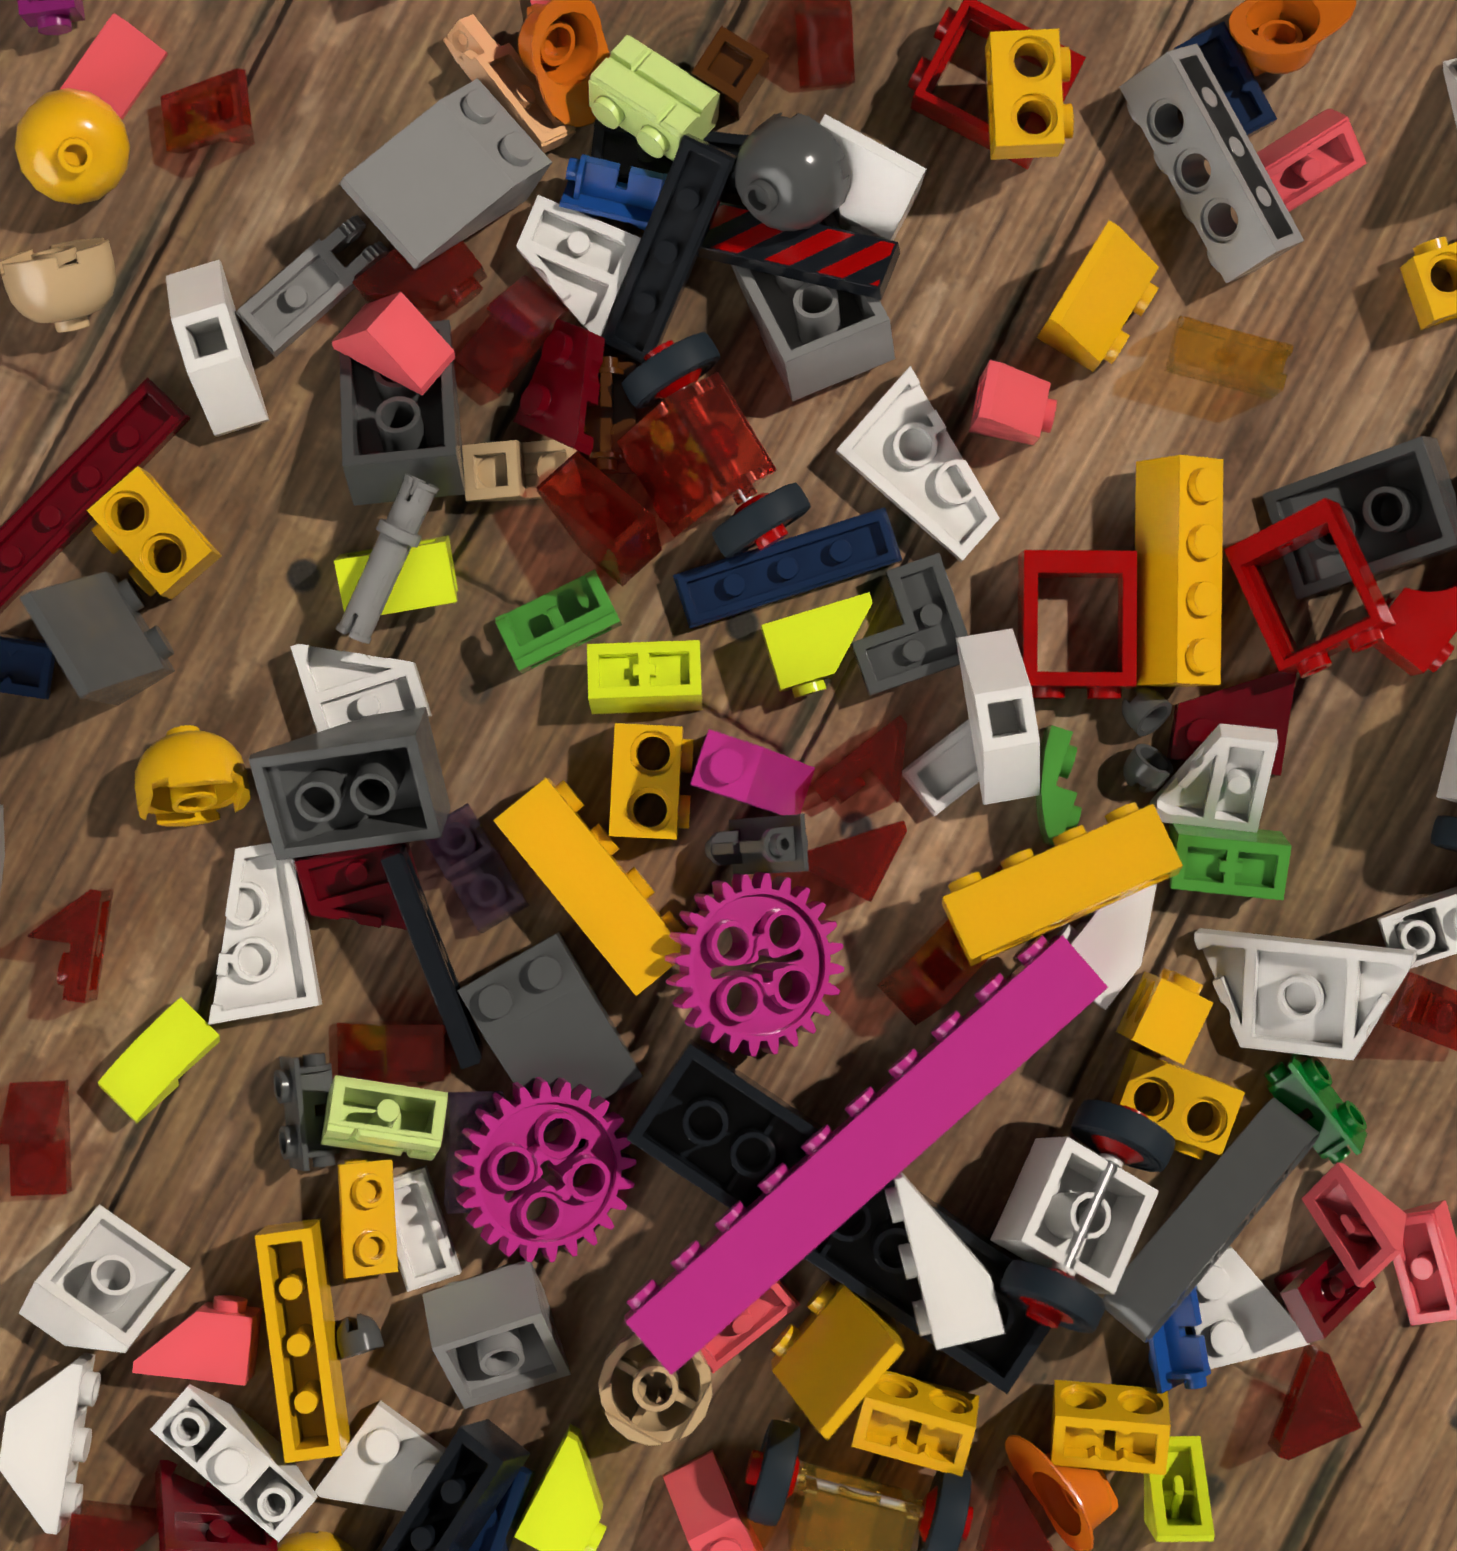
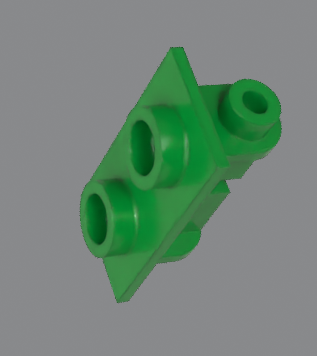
M1292 1054L1287 1065L1288 1069L1282 1062H1279L1266 1071L1264 1076L1269 1081L1266 1088L1279 1102L1296 1115L1306 1108L1313 1114L1304 1121L1320 1133L1313 1148L1321 1159L1328 1157L1332 1164L1342 1161L1351 1152L1347 1145H1349L1356 1156L1362 1152L1367 1137L1365 1119L1352 1102L1348 1100L1343 1102L1331 1087L1332 1078L1327 1068L1317 1057L1311 1056L1309 1058L1307 1055Z

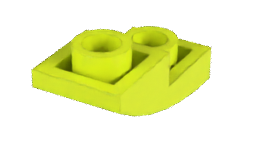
M180 997L123 1052L98 1081V1086L137 1124L179 1086L178 1079L220 1042V1035Z

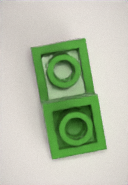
M1050 725L1045 727L1040 745V795L1036 796V809L1043 843L1055 846L1053 838L1078 826L1082 807L1074 805L1077 792L1056 786L1059 777L1065 779L1069 777L1076 758L1077 747L1070 745L1073 732Z

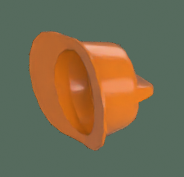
M551 0L546 5L536 3L527 7V18L522 24L518 36V53L523 65L536 76L543 100L551 115L562 124L582 127L593 124L597 118L589 107L588 80L606 57H610L601 20L595 5L590 0Z
M1246 0L1235 7L1229 17L1230 34L1238 44L1242 45L1246 62L1254 76L1264 72L1272 74L1292 73L1300 70L1310 62L1319 42L1339 30L1351 19L1356 8V0Z
M1010 1435L1005 1440L1008 1458L1020 1478L1043 1506L1057 1533L1074 1551H1091L1094 1544L1093 1530L1116 1512L1118 1508V1499L1103 1470L1055 1466L1051 1462V1453L1044 1454L1030 1441L1019 1435Z

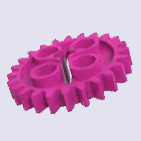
M755 872L751 882L747 874L735 873L732 878V887L726 881L715 880L712 882L714 899L707 894L696 893L694 898L700 911L697 914L686 911L680 912V917L689 926L686 933H670L669 937L682 946L679 953L666 955L665 960L679 965L680 972L666 979V983L682 987L684 991L672 1003L674 1007L682 1009L692 1008L684 1022L686 1026L699 1028L704 1025L700 1039L710 1043H715L720 1039L721 1050L734 1053L740 1047L741 1054L756 1057L759 1046L765 1053L778 1054L779 1040L784 1045L796 1047L798 1046L797 1028L803 1032L814 1034L816 1028L811 1015L813 1013L825 1016L830 1015V1010L821 1001L824 994L839 995L840 990L828 981L830 975L844 972V967L831 963L830 955L842 950L843 944L830 942L826 937L837 927V923L829 920L819 921L818 918L823 913L826 905L824 902L818 901L806 903L810 889L808 887L795 886L791 890V878L776 876L772 881L770 873ZM779 917L783 923V934L780 940L774 944L769 936V930L772 922ZM728 928L732 935V945L730 950L722 956L717 947V940L720 933ZM796 950L799 951V957L796 960L762 963L755 965L752 972L732 970L714 978L711 977V970L717 967L755 963L758 961L759 955L777 958ZM789 972L792 978V989L782 999L779 993V983L781 978ZM735 984H738L742 992L741 1001L734 1010L730 1011L727 1005V995L729 990Z
M535 1077L533 1091L529 1093L523 1085L515 1082L513 1083L512 1090L513 1100L507 1101L499 1094L494 1093L492 1097L497 1110L491 1115L477 1108L475 1114L483 1124L479 1131L464 1128L462 1131L473 1144L471 1149L457 1150L454 1154L460 1161L468 1165V1169L453 1174L455 1182L461 1186L469 1187V1189L456 1197L457 1202L464 1208H474L466 1217L467 1222L473 1228L484 1226L480 1236L489 1245L500 1239L499 1249L509 1257L516 1251L518 1246L520 1255L527 1262L533 1261L538 1248H540L542 1255L549 1262H555L558 1246H562L572 1257L577 1256V1239L583 1237L595 1246L598 1242L593 1230L594 1227L598 1224L611 1230L615 1227L607 1215L610 1208L626 1210L627 1205L617 1197L618 1190L634 1188L635 1183L623 1176L622 1170L636 1165V1159L620 1152L629 1146L631 1142L626 1139L628 1134L625 1132H615L621 1126L624 1119L615 1112L605 1114L610 1103L600 1095L590 1101L592 1090L582 1084H579L571 1093L570 1082L558 1077L551 1091L546 1080L541 1077ZM562 1118L563 1130L561 1135L554 1141L544 1142L546 1126L551 1121ZM585 1139V1145L580 1149H576L580 1140ZM509 1152H517L518 1161L515 1168L506 1175H498L497 1165L499 1160ZM548 1160L550 1162L547 1164L550 1174L542 1179L543 1171L540 1165ZM584 1164H591L592 1174L589 1180L579 1187H574L573 1176L575 1171ZM514 1190L510 1200H504V1195L508 1191ZM539 1197H546L547 1206L541 1216L533 1220H527V1209L533 1200Z

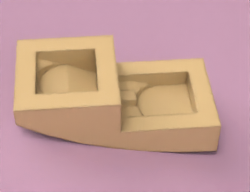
M517 440L462 445L465 498L467 502L530 500L585 495L584 474L580 473V451L560 442L543 440L522 443Z

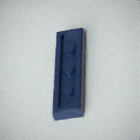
M886 507L778 541L762 551L756 548L734 557L725 558L675 574L673 578L691 630L902 562V557Z

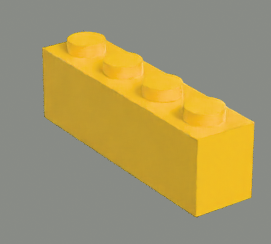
M1174 455L1136 461V686L1177 688L1221 685L1224 459Z
M544 778L493 821L630 990L637 996L675 965L666 961L665 956L679 953L682 945L670 938V933H686L687 930L670 910L661 916L648 898L655 891L635 867L626 873L612 855L620 848L599 823L592 829L588 827L577 813L585 805L564 780L555 786L549 778Z
M1136 802L1126 804L1104 816L1108 824L1090 832H1086L1084 825L1077 826L1053 838L1054 848L1036 856L1031 848L1020 851L1000 862L1003 868L1000 872L982 879L979 872H974L950 883L948 887L951 893L942 897V906L970 967L1178 875L1183 865L1154 804L1142 809L1138 808Z
M319 1218L268 1225L255 1235L284 1461L285 1463L342 1456L351 1438L340 1355L336 1344V1325L322 1220Z

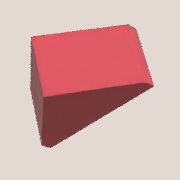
M402 292L365 304L332 341L333 349L421 396L456 358L451 346Z
M1337 1162L1301 1198L1357 1287L1364 1288L1402 1252L1406 1213L1346 1164Z

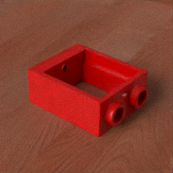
M963 0L958 11L951 7L947 8L933 38L941 41L934 57L930 60L922 56L909 80L907 87L915 91L910 108L990 150L989 124L933 94L967 29L987 40L990 32L1033 29L978 0ZM1071 49V76L1069 82H1062L1063 102L1086 59L1085 56ZM1029 55L1020 56L1043 69L1041 63L1035 57ZM1032 112L1023 131L1029 134H1040L1046 130L1045 121L1039 114ZM1034 158L1008 160L1028 170Z
M1323 498L1224 549L1280 672L1292 674L1299 672L1301 678L1319 673L1333 664L1330 656L1349 647L1352 653L1366 650L1384 640L1382 631L1396 625L1338 502ZM1331 533L1369 616L1298 650L1261 567Z
M1023 550L1018 555V647L1031 684L1033 699H1065V689H1087V699H1121V689L1136 687L1137 551ZM1038 577L1118 578V672L1037 671Z

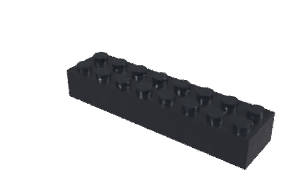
M690 1039L629 1130L626 1139L728 1208H731L739 1201L746 1208L763 1193L757 1185L771 1171L782 1163L791 1169L806 1155L801 1146L822 1126ZM892 1179L805 1256L804 1259L920 1336L912 1302L922 1300L918 1279H906L898 1247L899 1245L909 1243L904 1221L892 1222L885 1189L895 1187L894 1180ZM922 1194L986 1267L992 1279L1005 1333L940 1350L1008 1394L1051 1327L1043 1325L1027 1316L1026 1310L1013 1303L1000 1291L1001 1280L1011 1261L1021 1259ZM931 1334L921 1336L934 1345Z

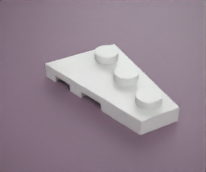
M911 366L836 449V454L960 562L966 558L1000 519L968 463L962 458L949 436L937 410H934L922 390L920 381Z
M272 842L235 849L225 912L227 917L222 950L218 957L217 983L208 1025L322 1004L304 894L294 863L296 858L276 860Z

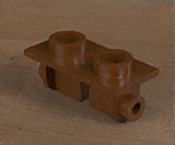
M603 357L598 373L600 383L598 405L594 407L587 406L584 434L593 437L594 444L590 456L580 452L581 474H636V408L632 405L622 387L623 380L636 369V362H618L616 357Z

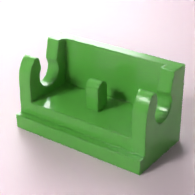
M595 569L495 618V623L516 667L522 674L622 626Z
M1170 823L1168 835L1183 865L1178 875L1169 878L1171 889L1284 901L1292 846L1281 831L1258 829L1256 833Z

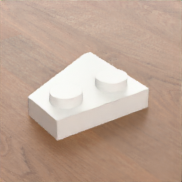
M537 195L516 247L518 252L586 330L601 336L641 238L576 210L559 207V203Z
M303 644L290 646L317 732L369 715L426 707L428 717L432 716L417 666L414 662Z
M1220 723L1151 799L1149 805L1154 804L1161 821L1164 823L1257 833L1278 746L1277 730Z
M1231 1246L1197 1284L1202 1324L1191 1327L1193 1335H1204L1208 1362L1211 1369L1310 1345V1343H1306L1297 1324L1292 1320L1288 1312Z
M380 1400L352 1438L342 1456H339L317 1486L315 1493L321 1498L406 1512L446 1448Z

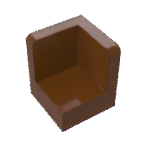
M721 25L691 72V75L720 93L719 108L740 120L769 74V55Z

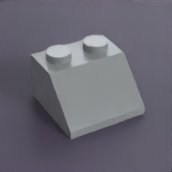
M525 1260L515 1264H506L494 1271L463 1281L451 1282L442 1288L422 1294L432 1350L464 1409L571 1375L545 1290L531 1262Z

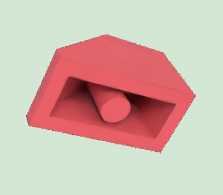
M989 360L979 378L969 432L1034 445L1040 438L1041 432L1050 433L1052 429L1057 400L1048 398L1051 383L1004 363Z
M233 1295L214 1296L213 1302L203 1304L143 1352L133 1362L132 1373L245 1386L255 1375L262 1308L247 1306L248 1299Z
M713 1449L663 1474L664 1482L692 1551H764Z

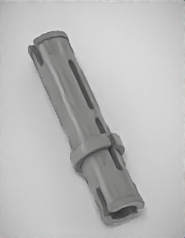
M407 473L403 477L404 481L387 519L380 518L376 527V530L380 532L343 617L336 626V630L340 633H350L348 637L362 643L370 644L373 631L411 547L418 548L422 539L418 535L419 529L435 494L439 491V488L429 483L426 484V481Z

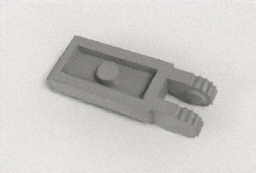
M355 215L347 219L346 222L323 241L319 238L237 310L236 314L275 358L359 285L358 280L367 276L387 257L389 250L380 241L368 246L346 267L335 257V254L343 251L357 240L364 231V228H366V224L359 216Z

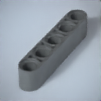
M1276 1098L1271 1099L1129 1264L1122 1275L1115 1294H1105L1103 1297L1106 1304L1105 1310L1143 1342H1148L1303 1160L1317 1141L1320 1133Z

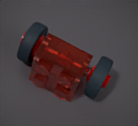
M701 332L676 343L673 340L667 341L654 348L644 356L645 362L634 369L623 380L622 387L636 409L646 408L660 401L662 402L623 435L617 443L624 453L627 465L636 473L651 498L657 515L666 523L674 538L718 516L734 503L740 505L735 509L732 517L712 532L713 539L721 553L726 558H730L756 545L762 551L780 541L789 534L786 527L802 517L811 506L803 490L796 482L787 484L771 493L763 492L755 496L758 494L755 487L777 471L720 374L717 372L698 381L721 358L712 339L706 332Z

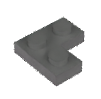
M940 553L885 572L903 625L851 643L869 696L960 665L956 638L968 636Z

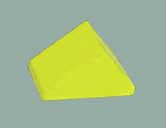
M1170 1436L1166 1475L1144 1473V1522L1156 1542H1214L1215 1533L1200 1436Z

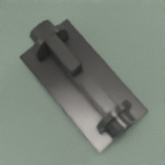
M804 814L729 820L730 831L714 833L705 844L706 856L716 865H732L733 874L741 873L748 875L755 872L784 873L809 871L808 839Z
M325 1053L302 1055V1066H300L299 1058L279 1056L280 1070H275L274 1091L278 1103H284L286 1126H281L279 1129V1145L284 1160L289 1159L290 1168L301 1171H310L309 1158H312L313 1167L335 1165V1154L340 1153V1147L321 1144L325 1114L315 1115L314 1106L327 1103L328 1091L333 1081L332 1063H326Z

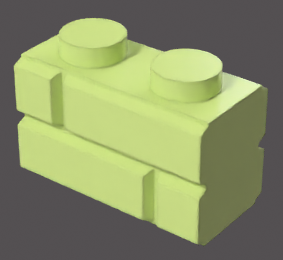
M626 35L612 50L610 57H606L588 80L589 107L597 120L611 129L620 126L635 136L640 147L655 158H661L664 155L673 161L684 134H691L703 140L716 126L719 119L720 93L630 35Z
M335 1075L328 1091L321 1144L401 1156L403 1152H407L410 1158L432 1161L441 1148L448 1092Z

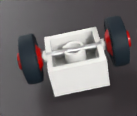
M1088 1099L1084 1100L1079 1106L1072 1122L1071 1131L1081 1142L1100 1153V1156L1069 1137L1036 1138L990 1239L1025 1260L1011 1261L1001 1280L1000 1291L1013 1303L1026 1310V1315L1033 1320L1051 1328L1057 1329L1061 1326L1082 1333H1093L1098 1327L1106 1304L1097 1294H1115L1159 1192L1157 1189L1121 1169L1123 1164L1139 1170L1162 1172L1168 1165L1175 1148V1140L1172 1135L1140 1111L1125 1105Z

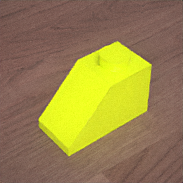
M870 592L761 625V632L780 692L792 689L794 698H799L827 689L824 679L832 677L836 673L873 603Z
M571 1424L569 1425L515 1532L514 1537L539 1551H596L607 1526L599 1522L602 1515L603 1502L579 1428Z

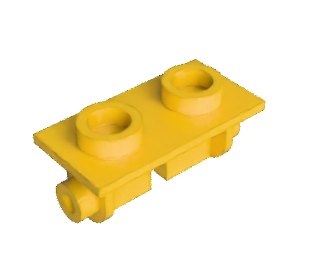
M365 1158L345 1160V1164L337 1165L343 1278L398 1272L392 1159L367 1161Z

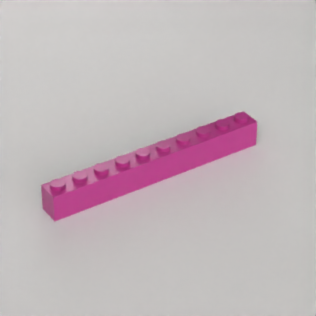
M1040 935L1016 956L1022 965L1005 979L999 972L984 983L974 993V996L979 1001L978 1004L963 1017L955 1010L931 1031V1034L937 1039L920 1055L912 1048L888 1069L893 1079L876 1093L869 1086L857 1095L844 1108L850 1117L834 1131L827 1124L820 1128L801 1146L806 1155L791 1169L784 1163L777 1166L757 1185L763 1193L746 1208L740 1201L734 1204L714 1223L719 1232L705 1245L701 1246L697 1240L691 1242L670 1262L675 1268L671 1275L659 1285L653 1279L648 1280L627 1299L626 1303L632 1309L624 1315L626 1324L670 1375L674 1374L1109 988L1063 935L1053 936L1049 941L1043 935Z

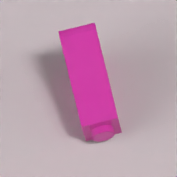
M708 729L691 785L781 816L795 815L801 813L815 768L765 747Z

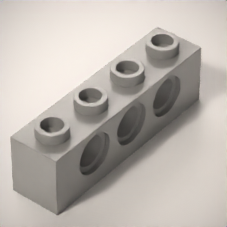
M1197 43L1166 52L1119 86L1127 101V109L1131 118L1141 126L1154 150V159L1157 166L1168 176L1180 198L1181 209L1185 217L1194 224L1207 248V256L1211 265L1221 273L1226 284L1254 273L1304 241ZM1178 108L1182 112L1184 118L1183 126L1181 125L1178 119ZM1204 157L1210 164L1211 175L1205 169ZM1231 207L1236 211L1238 225L1232 219Z

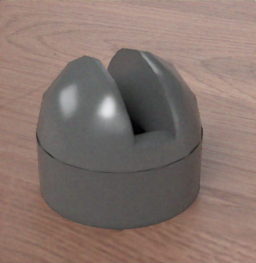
M1136 687L1133 691L1137 696L1131 702L1126 698L1123 699L1122 714L1127 724L1139 736H1146L1157 730L1166 721L1171 713L1172 705L1157 690L1150 687Z
M1137 744L1126 759L1123 766V775L1130 787L1139 783V792L1149 793L1160 788L1173 773L1174 769L1170 760L1162 752L1147 744Z
M357 1314V1330L353 1329L348 1318H345L340 1323L336 1333V1344L341 1359L367 1353L384 1346L380 1329L371 1317Z

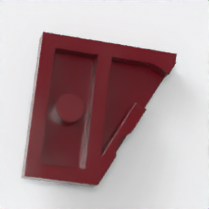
M557 318L551 334L543 344L542 355L529 386L521 396L520 407L513 422L590 456L594 438L584 434L587 406L594 407L598 405L600 389L598 373L603 362L605 338Z
M1278 671L1175 704L1167 758L1169 760L1186 762L1220 723L1276 729L1278 746L1271 775L1281 776L1297 673L1292 674Z
M409 842L296 858L294 863L310 915L334 920L345 918L355 920L361 925L381 928L383 925L407 930L380 860L384 850L403 844V846L407 847L417 873Z
M169 1460L159 1461L155 1472L159 1551H278L277 1541L209 1481L203 1487L175 1474L178 1464Z

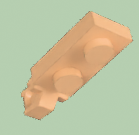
M474 14L459 19L443 41L457 64H460L461 69L464 70L470 80L474 81L478 78L544 153L566 144L576 133V127L562 124L551 115L543 100L536 76L523 65L519 54L511 44L507 43L501 46L494 41Z

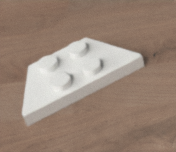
M1199 928L1194 933L1195 944L1198 950H1203L1215 977L1212 983L1220 1002L1230 1012V1025L1240 1047L1351 1061L1360 1052L1417 957L1416 950L1204 928Z

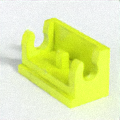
M449 535L421 540L418 548L411 547L381 615L458 601L456 593L458 592V585ZM373 549L339 554L334 560L344 612Z
M700 640L587 644L588 700L591 714L703 710Z

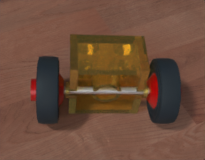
M771 1420L760 1451L752 1450L745 1476V1483L752 1485L747 1507V1519L767 1526H776L781 1518L786 1500L792 1496L795 1484L797 1486L787 1525L789 1551H911L917 1525L919 1530L917 1551H958L961 1540L966 1541L968 1538L974 1509L969 1506L971 1473L965 1469L962 1476L937 1471L929 1493L925 1495L922 1503V1500L918 1498L914 1501L911 1490L804 1462L799 1472L800 1461L797 1454L800 1442V1427L789 1422Z

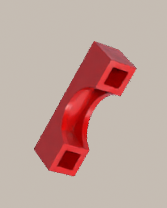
M1457 580L1444 590L1437 592H1425L1407 587L1392 591L1385 602L1396 625L1382 631L1384 640L1372 647L1410 676L1423 674L1427 669L1433 673L1436 672L1449 658L1455 648L1449 641L1457 632Z

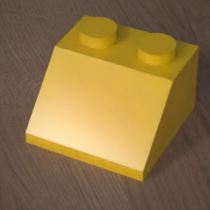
M1108 220L1037 338L1092 372L1097 369L1103 359L1113 364L1130 337L1129 334L1121 330L1132 312L1139 316L1143 315L1159 287L1150 282L1159 266L1118 225Z

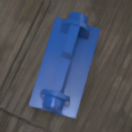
M582 154L581 159L570 157L566 171L568 182L559 207L576 210L590 217L601 216L631 223L633 226L645 230L668 174L631 166L628 184L618 182L620 163L590 157Z
M1197 1286L1149 1340V1364L1154 1373L1157 1393L1162 1394L1184 1383L1185 1389H1199L1207 1386L1206 1376L1211 1374V1368L1208 1362L1204 1335H1186L1185 1326H1198L1202 1324Z

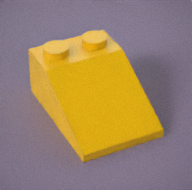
M826 1281L807 1304V1307L812 1311L799 1328L792 1323L788 1325L770 1348L776 1354L771 1359L772 1372L817 1431L827 1440L904 1351L895 1319L839 1281L835 1285Z

